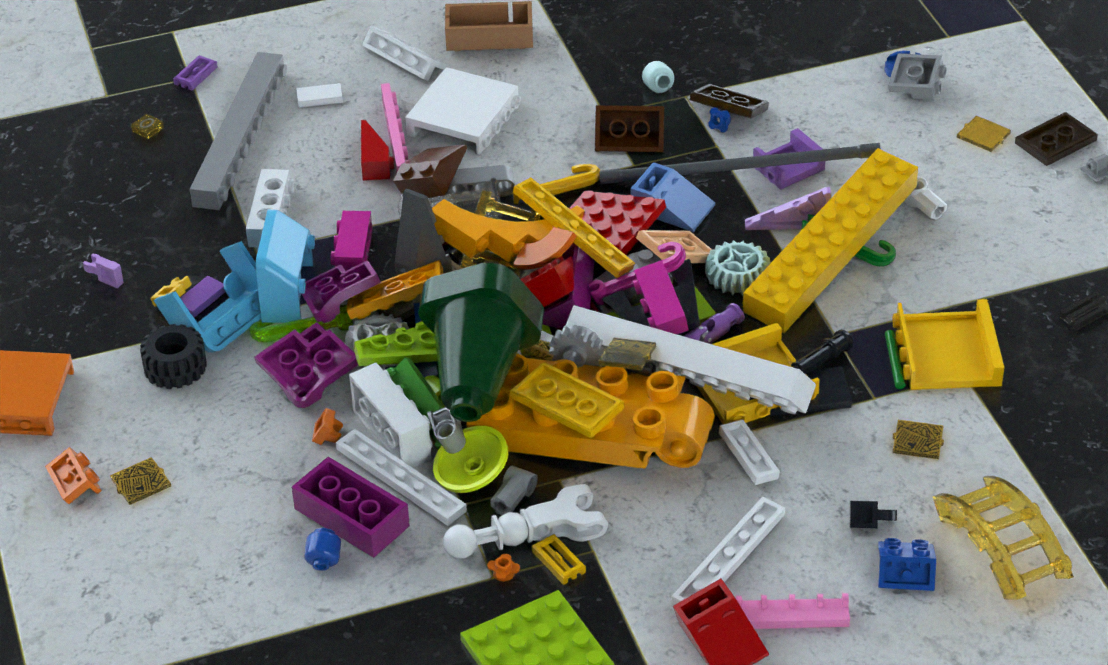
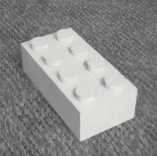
M373 363L349 374L353 412L384 449L412 468L432 460L431 448L433 444L429 433L431 423L426 415L422 416L418 411L414 401L409 400L404 395L401 386L396 385L391 380L388 371H383L377 363Z

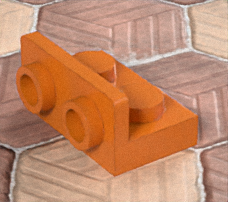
M68 447L45 466L62 499L68 504L89 488L96 494L102 491L97 483L100 480L98 475L88 467L91 464L84 453L81 451L77 453L71 447Z

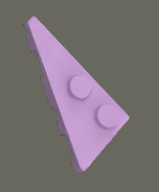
M825 187L745 219V230L801 229L802 220L807 221L808 214L816 215L831 199L830 187Z

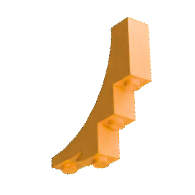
M445 199L432 207L436 218L434 225L438 235H442L444 241L470 258L479 252H484L488 248L507 262H510L518 256L524 243H535L542 240L554 227L546 219L514 222L480 216L459 208ZM579 206L570 209L582 219L584 209ZM553 258V259H551L550 261L544 263V265H547L548 263H550L551 261L555 260L556 258Z

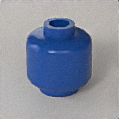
M315 529L306 538L305 560L314 569L325 571L329 567L335 566L340 558L341 539L331 529Z

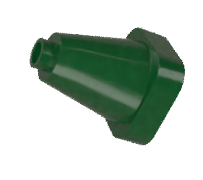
M477 264L431 277L423 284L418 314L422 322L435 334L441 400L455 419L463 422H474L479 420L482 415L490 412L494 407L518 350L534 346L541 338L544 317L543 305L511 269L500 264Z

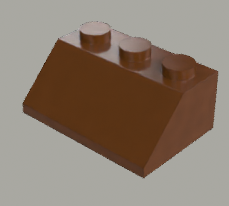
M596 105L595 151L663 152L664 106Z

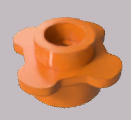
M502 554L501 557H498L495 561L491 560L487 564V568L493 571V576L498 581H509L514 577L515 573L520 571V565L514 563L509 554Z

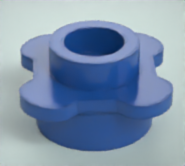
M716 107L710 110L711 118L708 122L709 128L719 129L722 133L726 132L731 122L729 112L718 110Z

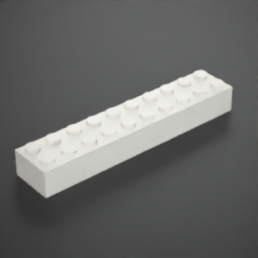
M573 305L566 323L567 327L574 325L583 326L595 332L603 340L602 347H605L608 353L612 352L615 354V350L612 348L621 345L618 344L620 343L619 341H624L621 343L625 345V340H627V343L629 342L628 340H632L635 342L634 344L639 343L637 345L640 347H632L631 353L628 350L630 347L624 351H618L626 355L629 353L635 355L647 346L649 348L647 351L649 352L639 359L644 358V360L656 361V372L669 371L678 376H686L687 379H690L689 382L696 386L704 387L705 384L711 385L712 389L717 392L726 394L728 390L734 392L736 397L749 401L750 397L756 398L759 404L767 407H772L773 404L779 405L781 410L791 414H796L797 411L806 413L816 384L800 369ZM638 341H641V342H644V343H645V342H646V343H649V342H650V346L645 345V344H643V343H640V342H638Z

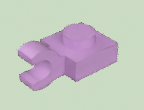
M97 254L91 255L92 263L83 262L84 270L88 273L97 274L99 281L115 288H119L124 283L120 264L100 257Z

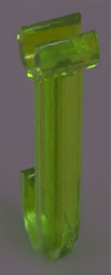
M345 304L340 305V314L336 315L335 319L328 323L317 322L314 317H309L264 328L273 323H265L259 320L251 325L249 332L250 336L258 342H271L280 340L294 329L300 334L316 322L325 330L337 327L339 330L346 331L349 330V326L353 325L352 319L350 320L347 313V305Z

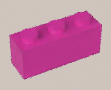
M343 210L341 220H337L338 235L334 236L335 251H331V265H335V267L342 265L345 271L368 260L373 231L371 211Z
M661 260L635 269L636 280L632 282L636 294H642L643 299H640V303L644 313L649 312L651 316L647 318L649 326L673 334L688 331L685 314L663 261Z

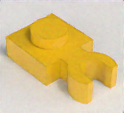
M185 276L182 280L176 277L171 281L170 285L163 286L150 299L155 307L157 306L154 302L156 298L174 291L181 297L192 283L188 276Z

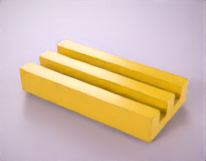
M555 534L532 545V553L563 585L568 583L569 578L572 580L576 579L578 573L581 575L586 573V566ZM551 543L558 552H555L548 544ZM562 556L573 566V568H571V567L562 559Z

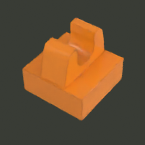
M329 408L323 411L315 422L312 442L322 445L324 440L333 443L339 440L341 437L339 431L343 427V423L335 419L336 411Z

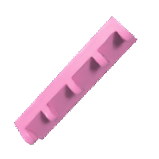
M842 593L841 598L823 599V594H817V599H795V594H789V600H767V595H761V600L743 601L742 596H736V600L754 629L849 627L848 593Z

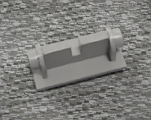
M1102 154L1098 157L1090 158L1086 166L1081 167L1080 170L1095 182L1108 177V155Z

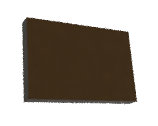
M707 84L691 92L689 99L690 101L716 107L750 119L768 110L769 102L712 84Z
M1064 112L1016 136L1015 144L1045 166H1048L1097 141L1098 134L1067 112Z

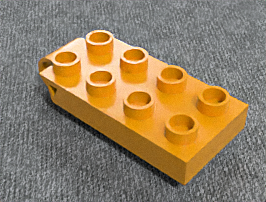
M516 354L492 410L482 415L479 420L467 422L466 425L467 428L489 426L498 430L505 438L508 451L643 469L647 467L651 454L655 452L663 462L670 466L689 468L701 460L715 414L707 401L698 396L681 393L686 376H678L669 371H658L650 376L632 373L627 375V371L618 365H608L605 367L583 365L577 368L573 361L567 359L549 361L526 358L521 354ZM545 362L624 401L625 408L594 437L589 438L512 399L510 390L540 364Z

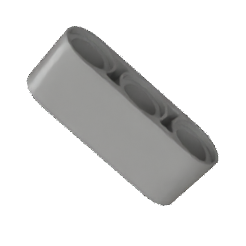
M507 165L457 169L448 188V194L454 200L510 195L513 193V187L515 186L513 170Z

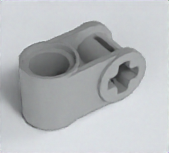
M446 407L435 412H427L434 435L445 451L454 454L462 450L466 439L461 427V421L455 419Z

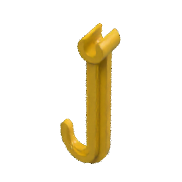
M594 164L575 165L571 167L573 173H586L540 185L552 195H557L595 184L600 179V169ZM513 193L514 204H516L520 198Z

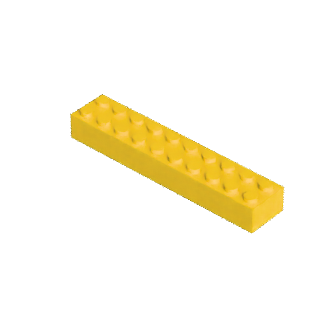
M877 148L743 292V312L767 325L778 323L782 328V333H785L917 186L918 167Z

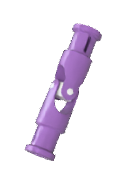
M731 303L726 307L725 311L714 314L699 327L684 335V337L711 344L728 333L733 325L744 321V313L737 304Z

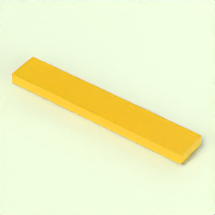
M530 177L514 186L513 193L556 228L574 232L577 237L573 243L614 277L619 278L633 269L635 262L533 178Z

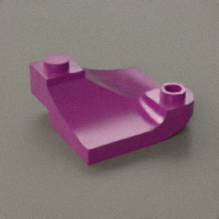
M368 260L345 271L342 265H338L306 281L305 294H302L315 320L328 323L335 319L336 315L340 314L339 309L342 302L381 283Z
M317 322L300 334L294 329L254 356L256 364L281 387L286 397L299 408L309 407L320 400L326 387L358 366L355 353L330 329L326 331Z

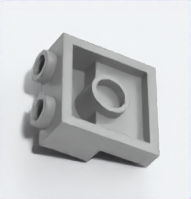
M898 53L888 84L889 92L911 93L912 99L934 100L936 94H941L942 83L940 79L946 77L947 68L946 65H943L942 56Z

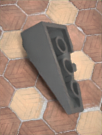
M407 188L403 193L395 256L396 276L440 260L442 264L443 274L452 272V260L450 255L444 252L442 246L444 239L436 231L434 225L436 218L428 197Z

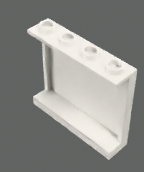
M446 67L405 117L407 135L415 137L423 128L476 143L477 154L480 155L490 145L492 138L500 132L505 121L509 120L512 112L519 107L521 97L518 94V86Z

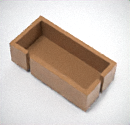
M532 1L512 2L513 22H509L508 2L445 4L446 51L533 48Z

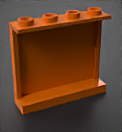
M0 350V433L53 435L55 429L52 419L67 374L74 375L71 354Z

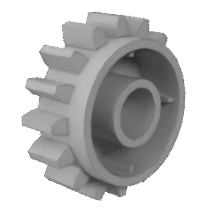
M577 325L564 326L562 331L557 330L549 344L551 347L549 354L554 355L552 361L560 359L571 360L577 365V368L583 365L602 366V360L600 359H603V356H605L606 348L602 347L603 340L592 330Z

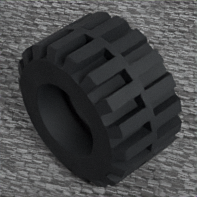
M170 324V326L166 327L164 325L159 327L160 329L152 330L150 335L144 337V341L140 345L144 374L150 383H156V386L160 388L165 386L166 389H172L173 387L178 389L183 388L184 385L189 386L193 384V381H198L201 378L200 375L205 373L207 361L204 342L201 334L195 331L194 328H187L183 324L179 326Z

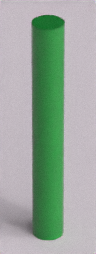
M887 330L885 332V339L894 384L897 389H903L905 381L895 333L893 330Z

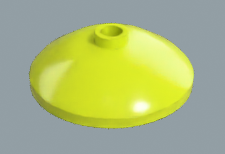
M473 426L463 429L466 439L465 446L454 454L446 452L441 445L433 462V473L438 483L444 489L455 493L472 492L491 483L500 474L508 458L507 442L498 430L489 426Z

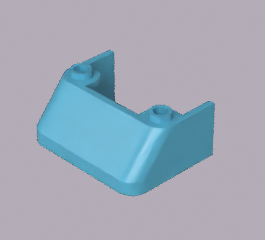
M271 209L267 210L256 256V278L261 320L265 323H301L300 296L305 294L306 289L305 279H301L302 266L313 267L312 249L315 247V237L310 235L309 229L279 210Z
M242 241L222 248L219 251L232 270L223 282L224 289L230 298L198 323L176 291L154 300L169 324H176V326L183 324L187 328L192 327L195 331H198L203 338L205 351L210 353L222 350L261 319L256 262Z

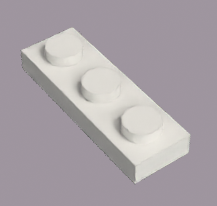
M744 420L720 425V436L755 485L779 478V469Z

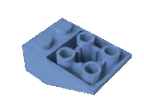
M654 162L631 187V195L665 200L666 208L657 220L692 232L695 231L715 206L713 200L676 170Z

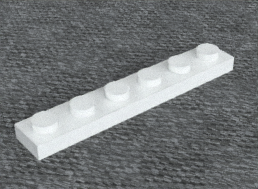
M353 429L336 442V448L339 452L445 525L449 526L467 512L464 502L358 430Z
M762 496L671 596V604L675 605L720 578L725 582L784 517L785 507Z

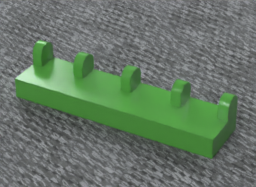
M404 358L395 368L390 367L386 369L390 374L391 380L396 385L401 386L404 395L409 400L414 401L422 416L426 415L428 417L427 412H435L445 407L411 359ZM431 426L429 433L433 440L436 442V448L439 450L441 444L434 435V431Z

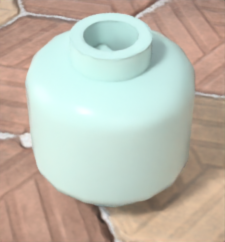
M653 61L644 68L642 79L644 84L653 92L664 93L672 87L674 73L665 63Z

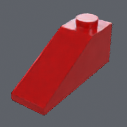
M361 120V168L363 181L390 179V170H395L394 156H389V146L366 120Z

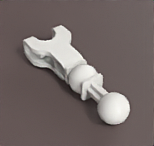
M579 484L563 488L558 493L557 498L552 501L521 509L520 514L507 512L500 516L499 519H497L496 515H493L491 527L473 531L472 528L466 525L456 524L446 531L443 545L445 551L450 556L464 559L472 555L477 545L493 541L496 542L499 550H503V544L517 546L523 543L525 539L530 543L533 540L541 541L553 534L557 537L563 536L574 541L583 542L604 535L608 528V521L600 511H584L591 506L593 493L588 485Z

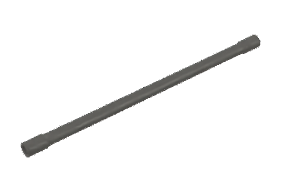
M870 143L852 147L663 166L672 168L681 175L850 158L862 159L869 158L877 148H881L880 143ZM649 167L600 170L601 184L638 180Z

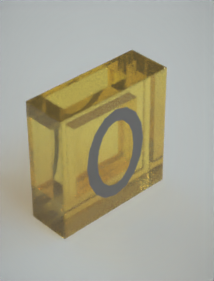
M145 114L131 124L133 132L147 139L164 128L163 121L149 114Z

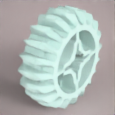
M733 240L730 244L724 242L723 246L716 245L715 250H710L705 263V273L709 284H714L715 289H722L723 293L729 291L732 295L740 293L743 296V292L771 262L767 256V251H762L761 246L754 247L753 242L746 244L744 240L741 243H736Z

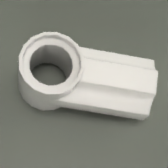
M917 176V186L905 199V203L910 207L919 208L931 219L937 220L941 218L947 210V204L927 188L928 183L926 179Z

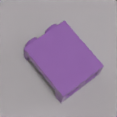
M797 128L790 131L789 143L767 153L756 147L753 149V156L822 150L823 148ZM826 161L755 169L781 190L825 170Z

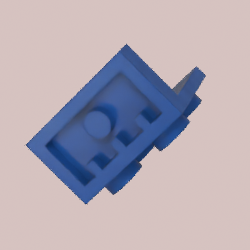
M886 538L884 541H878L880 558L878 588L935 591L936 554L933 544H929L927 540L922 539L912 540V543L901 542L897 538Z

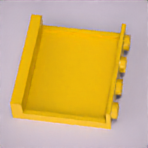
M977 299L976 311L904 314L902 303H898L897 313H893L892 322L893 328L898 329L896 330L897 345H901L899 350L900 362L905 363L903 365L904 380H908L910 390L1002 386L1004 364L987 299Z
M778 323L712 344L789 367L796 361L782 342V328ZM818 377L811 379L816 384L811 400L815 399L817 394H819ZM711 385L697 386L723 425L739 420H744L747 423L770 415V411L773 408H781V406L775 404L772 407L759 404L756 398L749 401L740 399L735 396L734 392L728 390L726 394L713 390Z

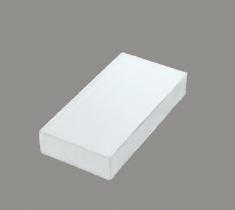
M340 83L296 88L298 106L300 108L343 103Z

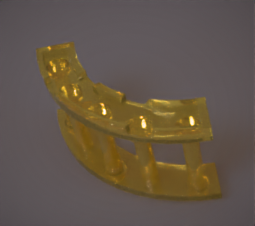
M987 475L983 477L986 487L960 497L948 493L932 496L940 521L951 524L958 529L964 527L969 531L968 537L979 551L987 552L993 562L989 567L998 582L1004 600H1018L1026 597L1027 595L1024 590L1026 584L1054 574L1056 579H1070L1074 577L1071 570L1072 562L1064 553L1057 537L1041 514L1039 506L1035 502L1032 503L1022 491L1010 482L1000 477ZM989 497V498L986 499V500H983V501H980V502H978V503L972 504V503H974V502H977V501H979V500H982V499H985V498ZM1001 505L1014 512L992 522L985 521L980 513ZM1023 521L1034 534L1006 545L1002 544L995 532ZM1041 545L1049 563L1023 574L1017 573L1011 556Z

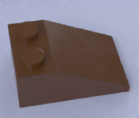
M464 144L428 148L401 164L393 182L402 196L407 188L428 198L445 197L468 147Z

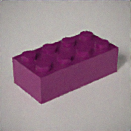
M330 457L324 459L291 487L295 510L324 528L333 530L336 535L373 558L410 527L407 503Z

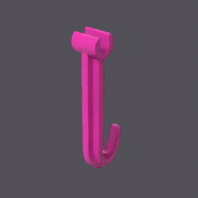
M667 242L658 246L660 253L675 250L673 256L662 260L667 273L678 269L684 263L686 252L681 244ZM630 272L605 283L601 280H594L589 284L592 290L590 294L598 305H604L602 298L617 291H624L634 287L632 281L636 280L635 272Z

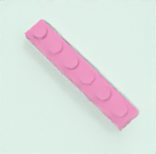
M390 83L381 84L382 103L397 174L401 164L408 161L407 146H405L396 92H391Z

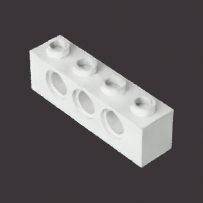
M261 169L246 226L248 247H259L268 209L279 210L287 215L286 208H290L291 203L290 193L294 192V180L290 179L289 170Z

